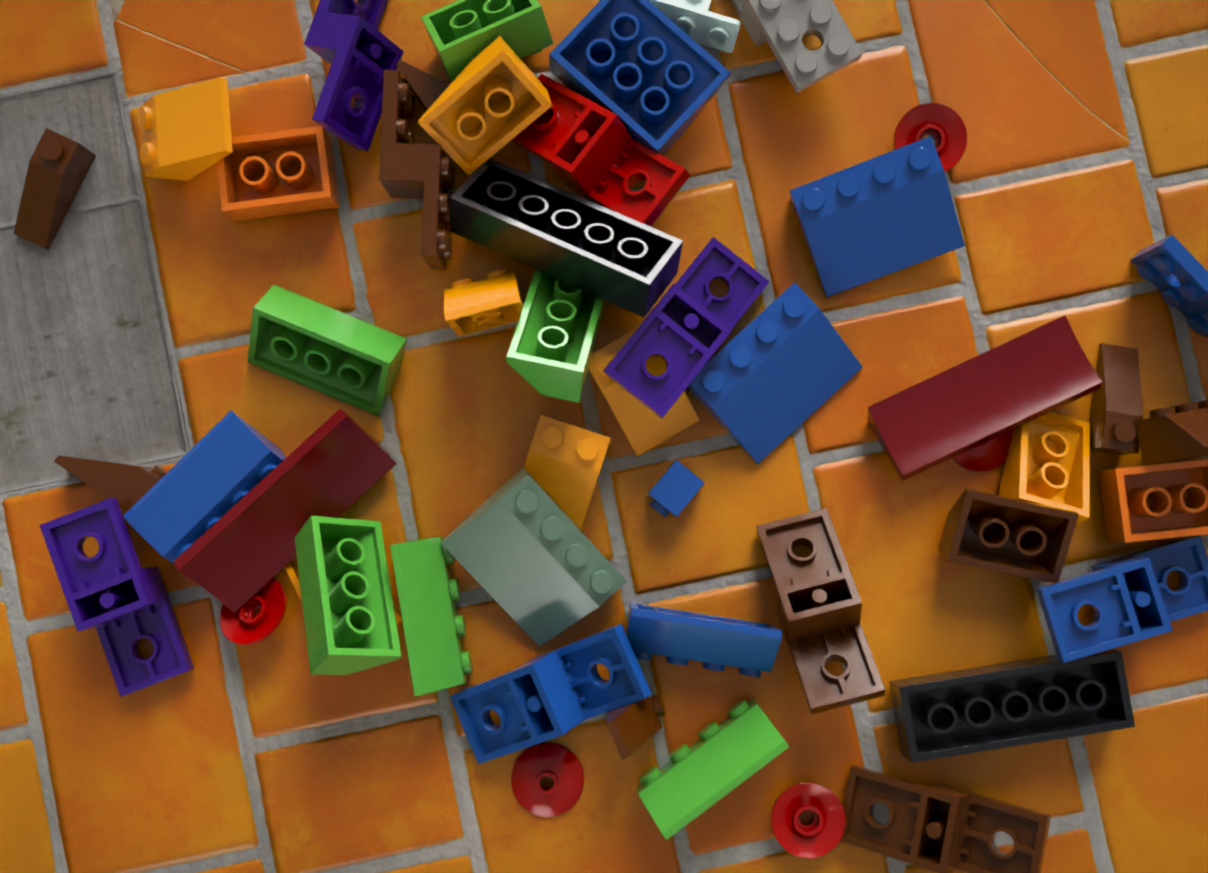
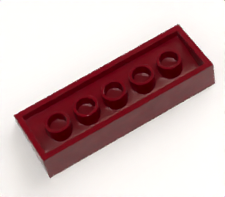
M1066 315L869 406L868 424L900 478L904 481L1099 390L1103 382L1087 359Z
M340 408L173 562L180 573L199 584L235 613L297 556L295 536L310 516L338 518L397 463L380 442Z

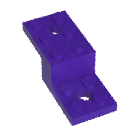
M320 0L304 45L330 63L331 67L312 120L354 148L368 151L382 114L384 70H397L396 65L399 59L401 60L404 52L377 30L388 0H357V2L355 0ZM352 97L355 100L353 108H351Z
M713 237L676 284H673L604 369L603 373L662 419L770 281ZM714 279L723 280L728 287L727 295L724 297L713 296L709 290L710 281ZM651 356L662 357L666 362L665 373L660 376L650 374L646 369V360Z
M109 498L40 525L77 632L96 628L120 697L194 669L158 566L141 567L117 498ZM89 536L96 538L99 543V551L92 558L88 557L83 551V543ZM142 638L150 640L153 644V654L148 659L141 657L137 651L138 642Z

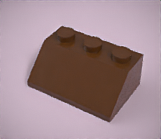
M1208 400L1150 410V418L1135 421L1144 465L1208 456Z
M965 489L948 513L939 549L949 562L1057 583L1059 582L1079 514L1075 511Z

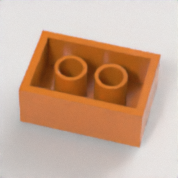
M321 125L232 137L233 152L216 162L221 211L233 221L340 208L332 138Z
M1208 459L1098 470L1107 542L1130 543L1208 534Z

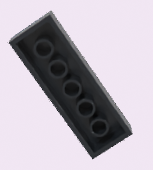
M491 158L484 162L450 197L451 232L643 318L678 272L683 240Z
M1114 649L1066 663L1059 662L1057 655H1050L889 681L901 754L910 762L1135 727L1122 652Z

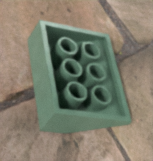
M521 468L441 541V544L539 647L599 608L627 582L611 562L524 468Z

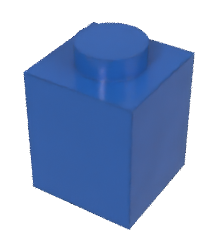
M675 460L647 494L653 499L649 505L665 518L669 513L677 517L704 485V482L679 461Z

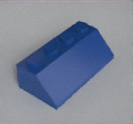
M231 410L123 516L163 558L174 564V560L274 470L286 456L278 446Z
M630 603L625 633L638 659L652 660V654L667 656L666 662L687 666L689 660L703 662L702 667L705 669L724 671L725 665L739 667L740 674L761 677V671H772L783 631L772 624Z

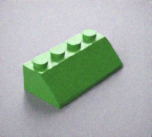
M535 269L506 356V362L541 395L580 403L607 301Z
M273 285L253 307L247 362L379 416L401 368L407 338Z
M310 516L295 536L310 674L349 675L398 660L401 657L381 522Z
M445 536L390 545L414 696H421L464 684L468 680V673L473 672L470 652H464L461 638L467 636L464 615L457 614L455 602L461 600L459 582L457 578L452 579L450 564H455V558L441 544Z
M743 699L728 710V718L720 724L714 721L704 727L698 733L699 740L689 747L686 744L679 746L668 756L671 761L660 769L657 766L650 768L639 778L641 783L637 786L638 795L666 840L789 748L787 742L754 699H751L749 702Z

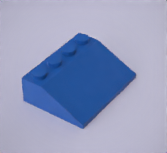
M600 0L549 54V66L552 74L570 90L618 115L633 140L662 156L680 138L730 76V72L649 0Z
M931 136L790 190V201L826 298L965 246L945 172Z
M794 282L712 357L688 385L687 389L753 461L759 464L863 367L819 307Z

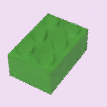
M457 0L421 16L434 50L451 83L472 59L499 36L503 38L520 59L527 55H535L541 52L543 48L554 44L542 7L537 0Z

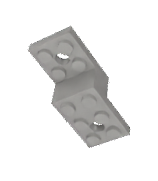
M730 0L755 46L757 47L766 41L768 42L796 93L860 60L863 55L832 0ZM806 35L817 36L821 41V48L818 50L805 48L802 38Z

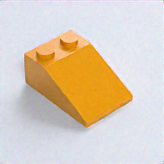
M499 36L471 60L418 120V124L441 145L442 149L469 176L552 107L548 90L503 38Z
M220 77L156 94L141 105L137 114V123L139 128L142 129L143 143L140 147V161L142 164H145V177L188 181L233 152L227 78Z
M506 269L493 271L486 275L487 279L473 282L471 278L453 282L451 284L452 288L444 290L445 321L458 337L518 322L524 302L515 272L508 273Z
M636 328L593 353L588 373L638 457L700 420L685 391L661 419L603 373L604 369L637 330ZM651 356L646 360V369L650 374L660 376L666 371V362L660 356Z
M1049 412L1015 428L1000 482L999 496L1075 511L1079 514L1075 528L1089 518L1090 423Z
M541 415L524 469L578 528L582 530L611 438Z

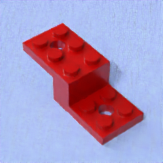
M540 74L537 79L548 90L552 107L514 137L511 142L552 165L566 185L573 191L596 204L651 227L690 177L686 168L633 140L615 113ZM553 115L549 122L540 125L543 117ZM647 180L643 189L636 192L631 191L636 182Z

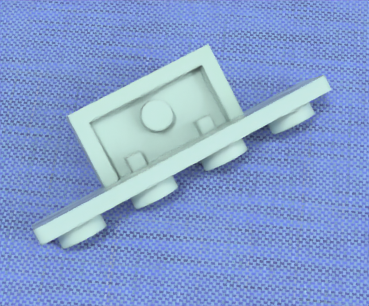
M649 0L698 44L727 53L733 52L741 22L708 11L712 0Z

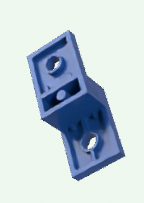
M1173 235L1140 250L1131 259L1137 266L1140 276L1149 282H1153L1162 292L1164 301L1171 307L1177 308L1187 318V324L1193 331L1208 337V271Z
M1201 535L1189 536L1091 565V573L1036 589L1058 661L1066 663L1173 631L1171 621L1208 611V557ZM1173 570L1177 571L1181 576V585L1175 591L1170 590L1166 584L1167 575ZM1088 604L1094 610V619L1090 624L1083 626L1078 620L1077 613L1081 606Z
M619 624L537 656L510 672L458 691L451 695L450 699L477 762L481 764L562 736L585 719L643 700L652 693L623 626ZM598 663L607 667L610 673L609 680L603 679L598 674ZM490 710L495 711L499 715L500 725L492 721Z

